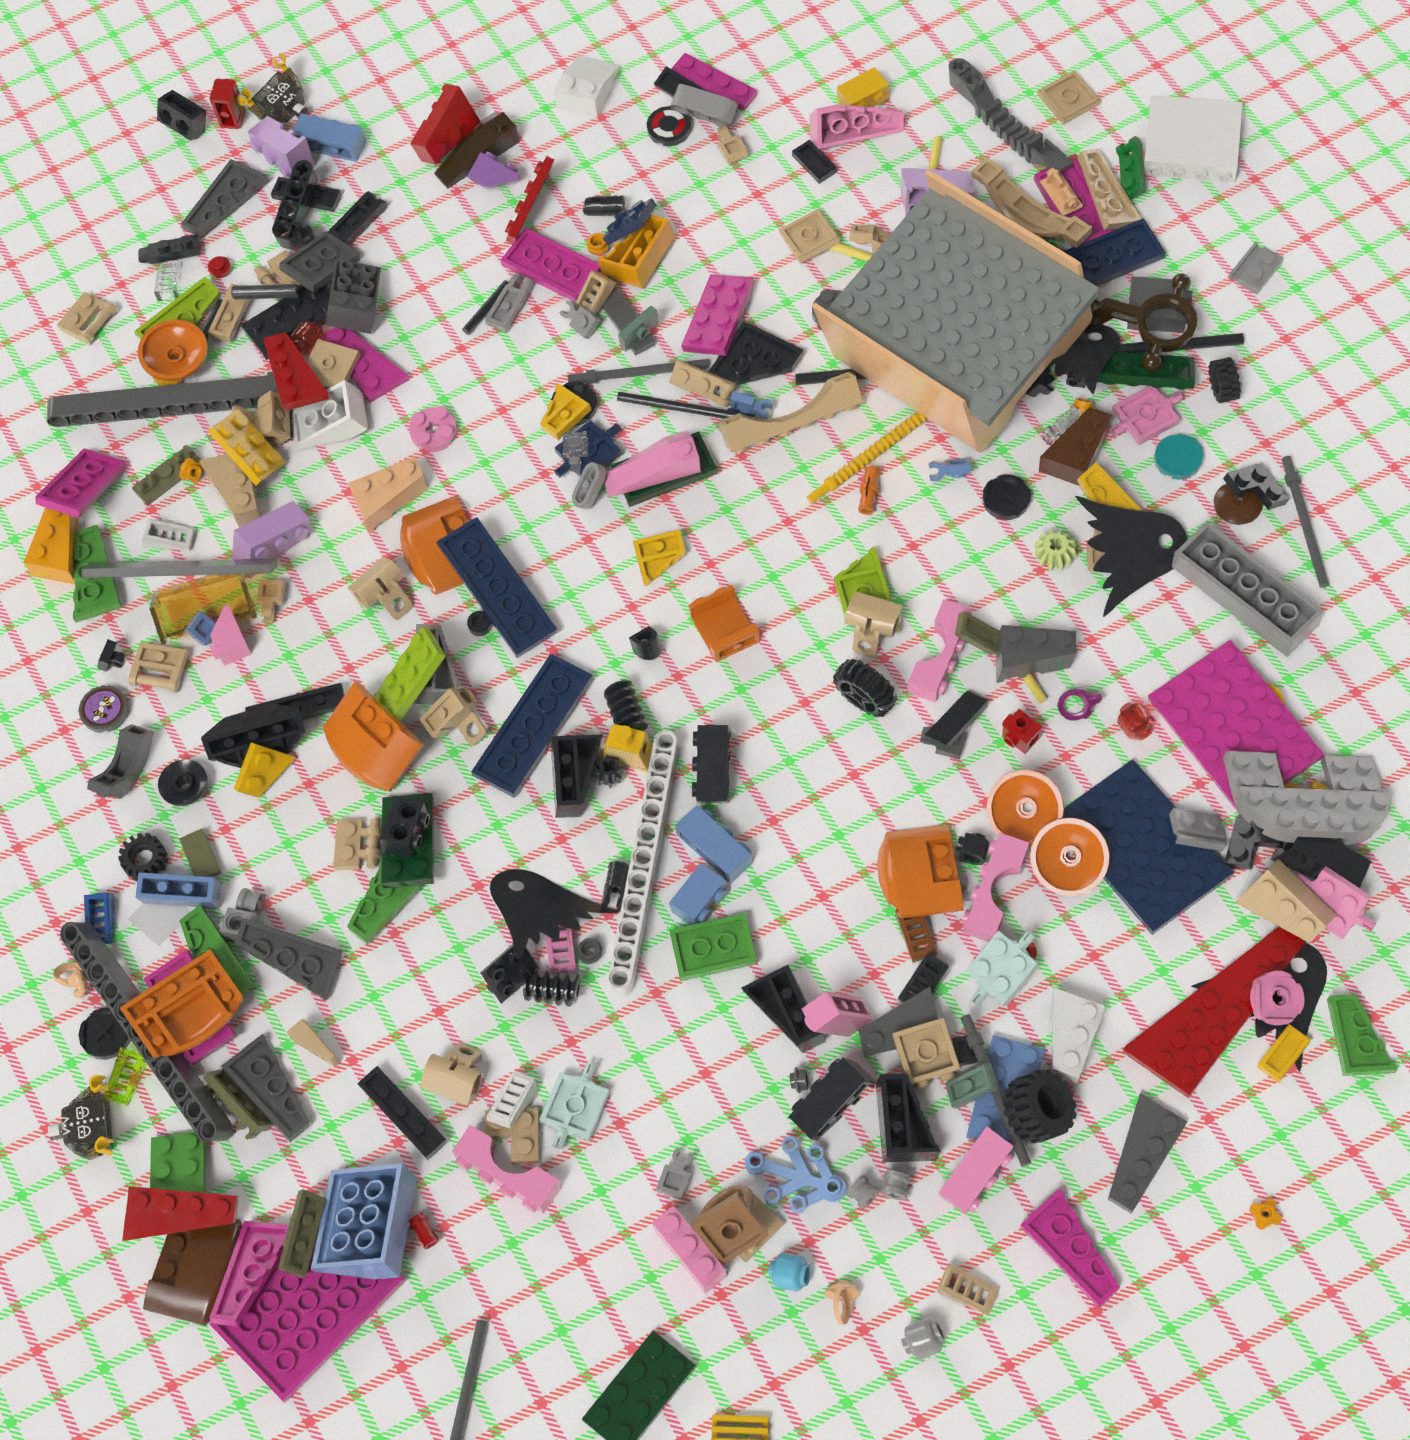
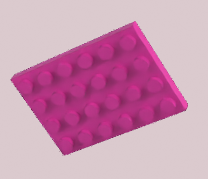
M1231 639L1148 695L1150 703L1238 813L1239 811L1233 800L1223 760L1226 751L1275 753L1284 785L1316 764L1325 755Z
M316 1236L306 1277L300 1278L278 1270L279 1260L239 1326L213 1324L212 1322L209 1325L285 1403L405 1282L401 1275L397 1278L367 1279L313 1272L311 1266L317 1241Z

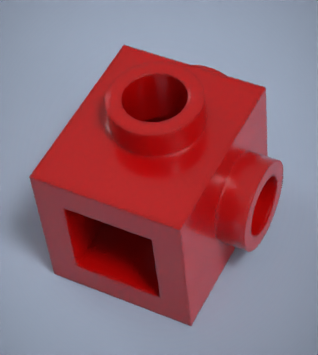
M1020 709L1014 715L1009 714L1002 722V737L1005 743L1012 748L1016 747L1025 755L1042 737L1043 726Z

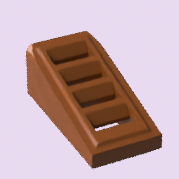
M896 909L895 918L912 963L923 960L927 953L936 956L937 951L925 916H918L904 921L907 918L901 919L897 915L899 910ZM917 924H920V926H921V927H919V928H916V929H913V930H910V931H908V929H907L908 927H911V926H914V925H917ZM924 934V938L911 941V938ZM928 944V948L915 952V947Z

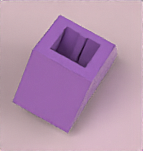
M480 152L467 178L486 189L518 181L520 175L517 173V168L508 163L505 166L497 162L498 157L490 152L485 154Z

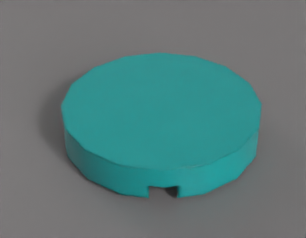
M1175 434L1169 435L1159 442L1156 446L1154 461L1160 473L1165 476L1166 474L1172 476V479L1181 480L1188 479L1199 471L1204 455L1202 447L1195 439L1187 435Z

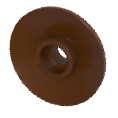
M1224 484L1217 490L1213 501L1214 509L1224 521L1234 525H1244L1253 522L1260 515L1263 503L1254 492L1238 496L1243 499L1239 501L1227 484Z

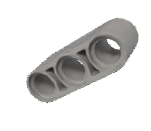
M679 84L670 107L682 114L729 127L738 104L729 98Z

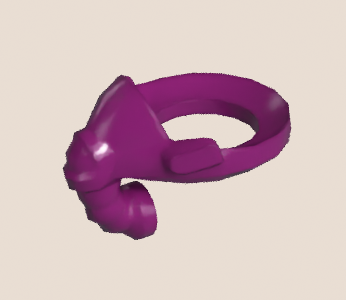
M1084 689L1068 690L1059 697L1057 703L1058 711L1061 716L1071 721L1082 718L1087 719L1092 714V709L1101 702L1102 695L1096 692H1086ZM1073 695L1080 697L1084 704L1083 709L1078 713L1066 711L1064 701L1067 697Z

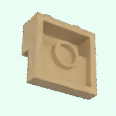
M944 1018L892 1033L902 1072L907 1073L915 1090L930 1086L929 1080L939 1078L940 1082L956 1078L955 1073L959 1072L960 1066Z

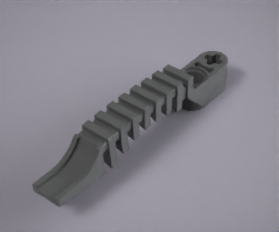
M955 58L949 62V83L951 87L974 106L975 115L978 118L982 117L983 123L986 126L989 125L992 132H997V137L1003 138L1006 145L1010 144L1013 151L1017 150L1020 157L1024 156L1025 161L1028 163L1032 162L1033 165L1041 164L1047 169L1055 168L1059 172L1073 166L1072 161L1051 141L1046 138L1043 142V134L1041 132L1036 134V131L1033 129L1029 131L1026 125L1023 128L1020 121L1016 123L1014 115L1011 114L1009 116V111L1006 107L1002 109L1001 100L999 98L994 99L983 75L974 66L962 58Z

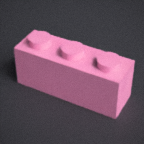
M826 991L802 1008L806 1016L804 1018L806 1025L810 1030L818 1033L850 1037L874 1020L861 997Z
M986 1127L941 1188L938 1195L963 1214H966L968 1210L973 1213L982 1201L978 1196L983 1189L990 1190L999 1178L995 1175L999 1167L1003 1166L1006 1168L1015 1156L1011 1153L1014 1146L989 1127Z
M674 1205L652 1222L654 1231L705 1294L727 1277L725 1268Z

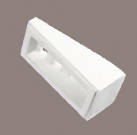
M148 518L142 537V546L190 551L195 528ZM153 532H158L157 537L153 536ZM163 533H167L166 538H162ZM172 533L177 534L175 540H171ZM182 534L186 535L185 543L180 542Z
M513 1072L489 1111L487 1121L510 1129L537 1094L535 1079ZM501 1111H504V1112H507V1113H510V1114H509V1116H508V1115L502 1114V1113H500V1112H501Z

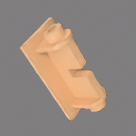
M1055 168L1049 169L1047 171V178L1041 180L1040 184L1061 215L1066 216L1083 208V205L1061 172L1055 170Z

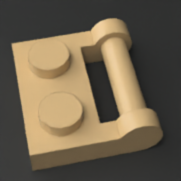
M83 292L57 326L59 330L90 345L94 340L93 336L109 316H113L117 312V308L110 302H104Z
M140 642L128 682L134 686L143 684L167 688L168 691L177 693L189 654L185 649ZM142 669L169 673L171 676L170 679L142 675L141 672Z

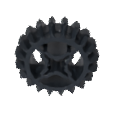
M847 659L835 671L833 682L836 685V689L841 692V696L847 699V702H850L861 711L866 712L868 715L872 714L874 717H884L895 706L897 693L894 691V686L890 685V681L885 679L883 674H880L876 669L870 667L869 664H864L861 660Z

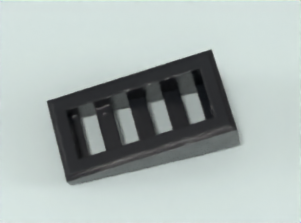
M927 953L898 996V1000L904 1003L912 998L908 995L910 991L916 995L922 992V990L915 986L916 983L925 989L930 987L933 996L949 974L950 967L932 954ZM928 966L931 967V968H933L934 970H936V971L939 972V973L936 974L935 972L931 971L930 969H928ZM924 974L930 979H932V984L924 978H922L921 976Z

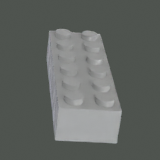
M1208 521L1174 553L1172 568L1286 657L1320 625L1324 610Z

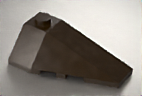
M493 112L482 119L481 123L461 140L434 172L435 176L449 189L468 176L480 152L483 154L490 152L498 157L520 143L516 125L504 112Z

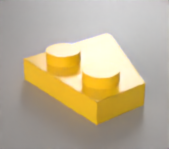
M558 383L555 387L556 394L554 399L549 401L547 412L544 414L540 424L545 432L559 441L591 411L589 403Z
M680 529L633 540L644 587L651 584L686 555Z
M251 742L233 789L237 792L259 798L294 761L295 757Z

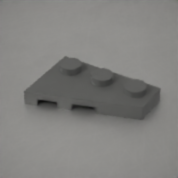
M930 987L858 1030L864 1057L896 1050L892 1033L938 1019Z

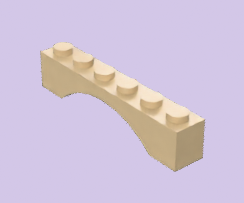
M847 372L828 379L819 393L809 403L788 415L762 419L739 413L717 422L726 448L730 452L740 453L748 449L747 446L752 444L761 445L769 442L773 436L788 435L794 428L809 427L814 424L813 421L833 418L836 412L854 410L857 408V404L863 403L856 376Z

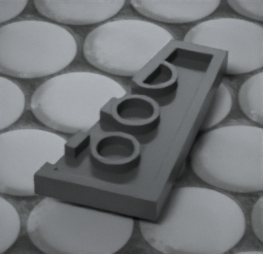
M230 159L182 221V229L203 237L269 181L268 176Z
M245 918L242 920L234 943L325 1001L343 951Z
M263 1034L221 1066L222 1071L289 1143L310 1127V1121L296 1095L293 1093Z
M1140 1093L1108 1200L1132 1214L1188 1121Z

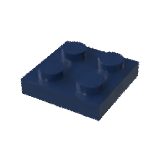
M650 198L645 202L643 200L636 202L628 211L625 209L621 210L614 216L615 221L608 225V231L604 235L603 240L607 245H610L640 229L657 204Z

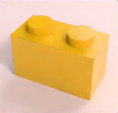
M875 67L837 86V102L840 105L875 107L889 99V84Z

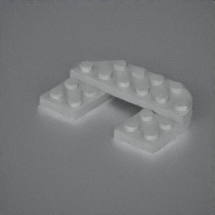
M1226 751L1223 756L1237 810L1249 824L1253 821L1258 827L1264 829L1262 834L1270 838L1294 843L1297 837L1342 838L1344 845L1357 844L1371 838L1373 833L1380 828L1389 812V792H1383L1373 757L1324 755L1321 764L1328 789L1284 788L1275 753Z

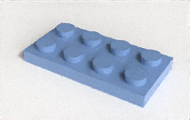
M995 1035L992 1036L987 1056L992 1064L1003 1095L1005 1089L1009 1088L1008 1084L1011 1081L1041 1068L1045 1048ZM989 1093L977 1099L974 1104L966 1138L976 1141L984 1129L989 1127L1012 1145L992 1094Z

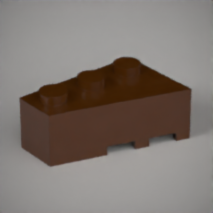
M1089 407L1040 456L1039 472L1080 486L1077 479L1095 464L1109 433L1112 415Z

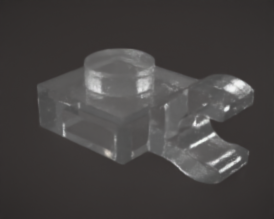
M586 431L563 433L564 458H569L571 472L581 471V457L588 456V435Z

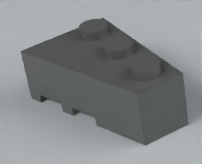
M1001 625L996 639V683L1004 682L1005 679L1013 677L1024 678L1032 673L1040 672L1044 674L1070 668L1077 653L1076 631Z

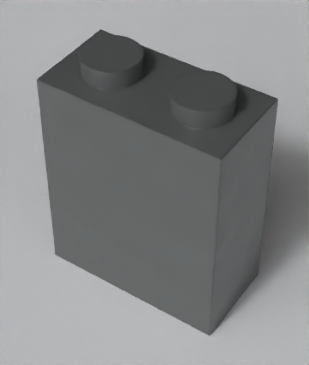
M1132 276L1129 304L1141 307L1146 300L1155 295L1172 294L1174 290L1172 279ZM1187 290L1182 293L1181 297L1190 302V304L1192 302V290ZM1167 308L1153 311L1145 320L1149 331L1184 333L1185 324H1187L1181 313ZM1127 322V329L1138 330L1137 325Z

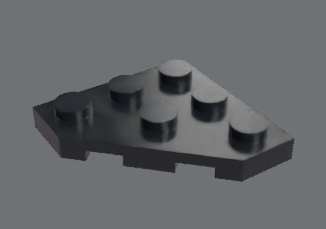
M743 321L735 332L727 355H719L708 372L729 380L736 385L793 372L804 356V349Z

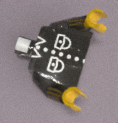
M279 53L278 56L283 63H278L273 57L272 65L277 69H281L282 72L277 71L253 97L250 90L243 89L241 93L247 99L239 95L237 102L241 106L248 105V109L260 120L269 116L277 122L286 124L294 116L299 118L301 113L307 115L308 108L304 106V90L300 80L291 67L286 66V56L283 53Z
M93 1075L89 1080V1086L74 1098L68 1106L61 1109L62 1123L48 1126V1134L51 1141L63 1139L64 1145L73 1154L88 1160L96 1159L104 1154L111 1156L113 1154L112 1149H114L110 1103L103 1094H100L101 1091L106 1092L109 1090L108 1085L102 1084V1081L106 1078L103 1075Z

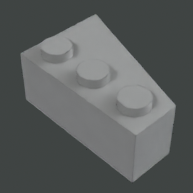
M416 624L415 634H417L422 626L430 629L446 655L414 701V704L433 705L449 688L458 687L441 625Z

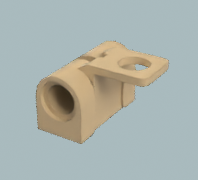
M270 390L261 396L257 401V411L255 412L238 405L232 407V412L239 409L272 447L279 446L290 439L289 410L283 411L278 393Z
M381 557L347 587L360 606L369 609L379 601L395 620L400 619L413 606L412 602L398 585L405 577L404 573L392 560ZM400 597L404 605L401 610L394 611L392 601Z
M855 591L844 619L845 624L855 627L852 650L859 654L875 657L880 635L893 638L900 623L902 605ZM866 641L872 648L864 649L860 646L859 642Z
M462 686L449 688L419 718L432 738L444 737L452 728L457 727L469 745L475 746L488 733L487 728L472 709L477 704L476 697L469 689ZM471 723H475L478 727V734L475 737L471 736L468 732V727Z
M458 1043L445 1057L434 1053L431 1054L426 1062L419 1088L468 1106L478 1097L483 1072L471 1067L481 1057L482 1051ZM460 1051H466L471 1053L472 1055H466L461 1053Z

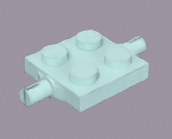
M998 930L965 972L975 979L980 987L970 999L975 1005L979 1007L984 999L990 995L1007 1006L1040 966L1030 957L1026 950L1029 944L1036 938L1028 930H1026L1018 942L1010 940Z
M587 1062L582 1076H570L562 1072L558 1074L539 1119L541 1124L552 1127L557 1131L552 1147L558 1148V1150L563 1149L567 1136H576L590 1141L610 1093L609 1089L600 1087L591 1081L597 1068L596 1065H591Z

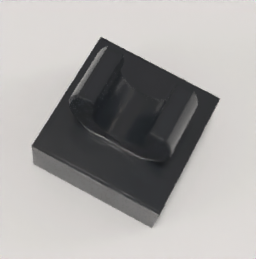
M1046 367L1028 388L1026 395L1036 397L1040 393L1049 395L1054 391V388L1048 386V384L1054 381V377L1048 375L1049 367Z
M107 639L98 660V669L107 672L110 664L117 668L122 667L126 655L116 651L117 642Z

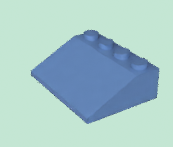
M403 1163L330 1171L325 1196L326 1201L311 1266L313 1272L367 1279L397 1278L400 1276L417 1177Z

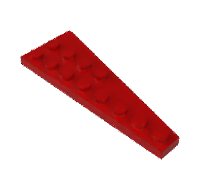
M1278 927L1128 1043L1123 1049V1053L1189 1099L1253 1014L1250 993L1254 979L1267 972L1285 971L1307 941Z

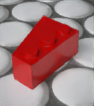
M444 83L441 89L443 92L437 102L432 104L431 113L427 120H423L410 144L422 162L437 164L481 123L460 86Z

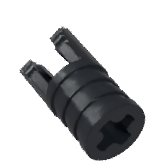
M624 195L590 196L584 200L583 214L587 216H615L618 212L625 209Z
M619 861L609 862L601 907L607 908L610 902V894L616 893L619 894L616 910L621 911L629 864Z

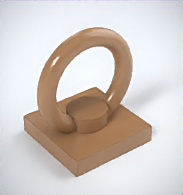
M736 1185L722 1190L711 1198L702 1209L700 1215L691 1221L694 1231L722 1265L768 1237L766 1228L752 1212L754 1194L747 1186Z

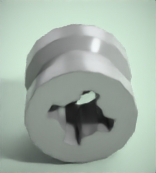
M243 888L237 897L236 909L257 913L260 916L265 904V894L261 892L252 893L250 889Z
M894 1170L885 1171L884 1179L886 1181L885 1185L881 1187L880 1194L890 1199L907 1200L908 1192L906 1187L911 1182V1176Z
M862 1175L850 1186L846 1195L849 1198H854L858 1202V1206L864 1210L876 1199L881 1189L877 1186H872L869 1183V1178L866 1175Z

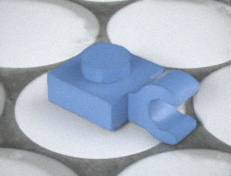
M733 391L730 397L731 408L738 409V412L757 415L762 419L769 418V412L764 411V408L773 409V402L771 400L763 399L756 402L755 397L748 393Z
M969 458L945 460V462L932 461L928 463L930 469H938L937 474L929 475L930 481H939L945 474L947 476L951 475L953 478H961L971 473Z

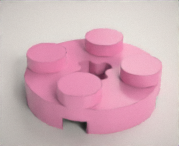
M430 407L411 416L409 433L415 446L424 448L427 452H439L451 445L450 441L457 435V426L454 417L445 407ZM432 426L439 427L435 433H431L428 429Z
M1272 971L1254 979L1250 1001L1254 1016L1257 1019L1263 1020L1270 1025H1284L1291 1023L1297 1014L1301 1013L1304 1007V992L1300 984H1296L1295 980L1291 978L1293 977L1292 975L1284 971ZM1275 991H1277L1278 996H1282V1001L1278 1002V1005L1272 999Z

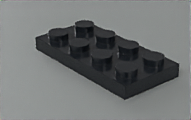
M324 285L315 292L303 286L300 288L298 298H284L241 324L242 330L265 360H268L269 357L263 338L286 332L292 342L295 343L325 325L330 292Z

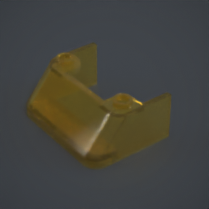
M249 574L207 575L165 587L152 594L149 607L161 645L167 643L168 637L170 640L182 637L185 628L198 611H202L212 620L219 618L226 605H229L234 616H240V619L257 618L258 611Z

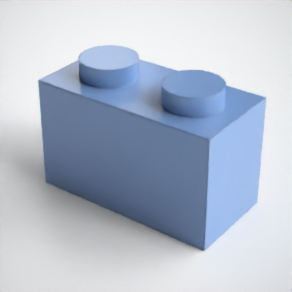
M700 863L669 902L671 912L690 925L706 922L711 915L712 907L716 902L719 904L727 894L725 879Z

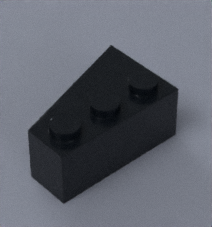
M698 725L697 731H693V746H697V756L692 758V771L697 772V782H692V797H696L698 803H729V738H731V729L728 725Z
M603 734L552 736L551 760L555 818L581 817L593 770L595 769L596 760L600 752Z
M1297 837L1294 843L1284 842L1283 848H1275L1270 859L1274 862L1279 859L1286 867L1313 879H1316L1326 866L1358 888L1361 887L1372 862L1333 838Z
M844 1057L841 1060L838 1058L833 1061L827 1069L829 1073L823 1079H817L809 1088L811 1092L805 1099L800 1098L792 1106L791 1110L793 1112L788 1117L811 1140L818 1141L842 1118L841 1114L850 1104L855 1106L860 1101L858 1096L868 1085L872 1089L876 1086V1081L856 1061Z

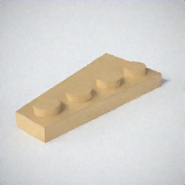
M1100 150L1081 151L1077 158L1103 229H1118L1141 220L1142 218Z

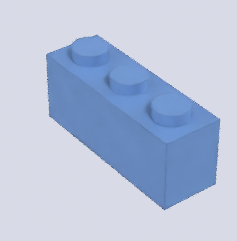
M301 113L293 129L296 133L295 137L300 138L303 136L307 139L311 152L354 162L358 161L366 143L362 127L355 124L341 123L336 120L319 118L315 115Z
M696 805L675 824L676 834L729 884H732L752 865V852L744 842L738 843L733 838V833L725 825L721 827L717 824L715 817L709 810H702Z
M138 873L135 898L143 904L189 907L201 905L205 908H219L222 883L214 877Z

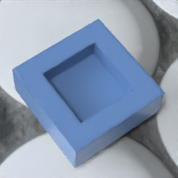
M198 611L184 631L199 644L206 646L211 639L210 635L216 623L205 613Z

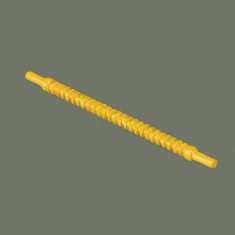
M917 411L915 412L916 415L911 414L910 419L906 418L905 422L900 423V426H895V430L891 429L890 434L886 433L884 435L885 438L880 437V442L875 441V446L870 445L869 450H864V454L859 453V458L854 457V461H849L848 465H843V469L839 468L838 473L834 472L833 477L828 476L824 480V484L806 496L808 502L813 504L829 491H835L838 488V484L843 485V480H849L848 476L853 477L854 472H859V468L864 469V464L869 465V461L873 462L875 460L874 457L878 458L880 456L879 453L884 454L885 449L889 450L890 445L894 446L895 441L900 442V437L905 438V434H910L911 430L914 431L916 429V426L920 427L921 422L925 423L926 417Z

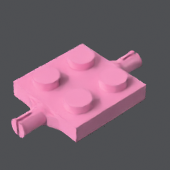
M1148 386L1113 405L1112 411L1120 420V423L1109 428L1110 434L1115 437L1126 431L1134 438L1138 445H1141L1178 425L1180 418L1173 410L1172 405L1183 400L1182 394L1177 391L1166 397L1156 388Z
M1326 866L1313 881L1300 872L1298 873L1297 877L1337 915L1326 929L1341 939H1344L1350 929L1356 924H1359L1369 932L1374 929L1377 923L1363 915L1365 905L1371 895Z

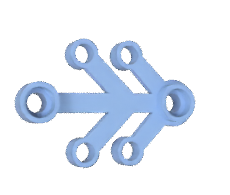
M787 1136L783 1139L782 1149L789 1155L795 1170L768 1161L762 1153L756 1151L749 1153L745 1158V1168L751 1175L757 1176L767 1172L790 1180V1182L778 1188L768 1187L764 1191V1200L769 1205H775L780 1199L807 1186L817 1190L804 1197L796 1195L791 1198L790 1209L796 1214L803 1213L807 1207L823 1199L828 1202H838L846 1194L845 1181L840 1176L831 1174L824 1160V1151L819 1145L810 1146L807 1155L808 1159L815 1163L821 1178L810 1175L798 1151V1142L792 1136ZM790 1141L795 1144V1147L787 1149L785 1144ZM813 1150H818L821 1153L818 1158H813L810 1154ZM753 1158H758L761 1162L759 1165L753 1166L750 1161ZM830 1184L838 1186L835 1192H830L827 1188ZM775 1192L777 1194L776 1199H768V1193ZM797 1200L803 1203V1206L799 1209L793 1207V1203Z

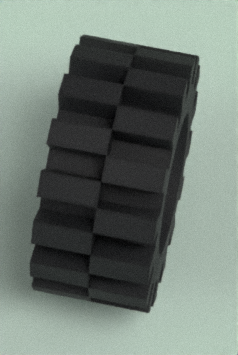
M1231 357L1210 361L1208 366L1209 382H1211V390H1213L1216 401L1224 403L1239 399L1241 396V382L1239 381L1240 376L1237 373L1238 369L1235 366L1234 360Z
M137 833L138 838L136 839L133 835L130 836L131 842L124 841L122 844L125 848L119 849L121 856H118L120 866L127 876L136 882L138 880V873L161 874L159 870L165 871L166 866L164 863L168 864V858L166 857L168 854L164 846L156 836L153 835L152 837L149 833H145V837L142 833ZM143 850L152 852V858L148 863L144 865L135 864L134 858L139 852Z

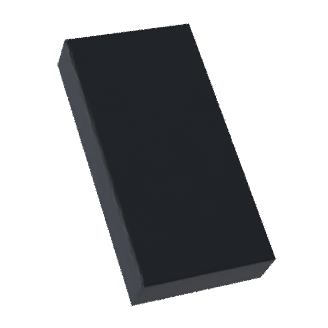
M810 139L792 150V157L818 184L837 173V167L817 149Z

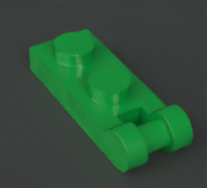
M1137 136L1130 138L1128 143H1122L1116 147V153L1119 156L1121 186L1130 200L1146 192L1142 142Z

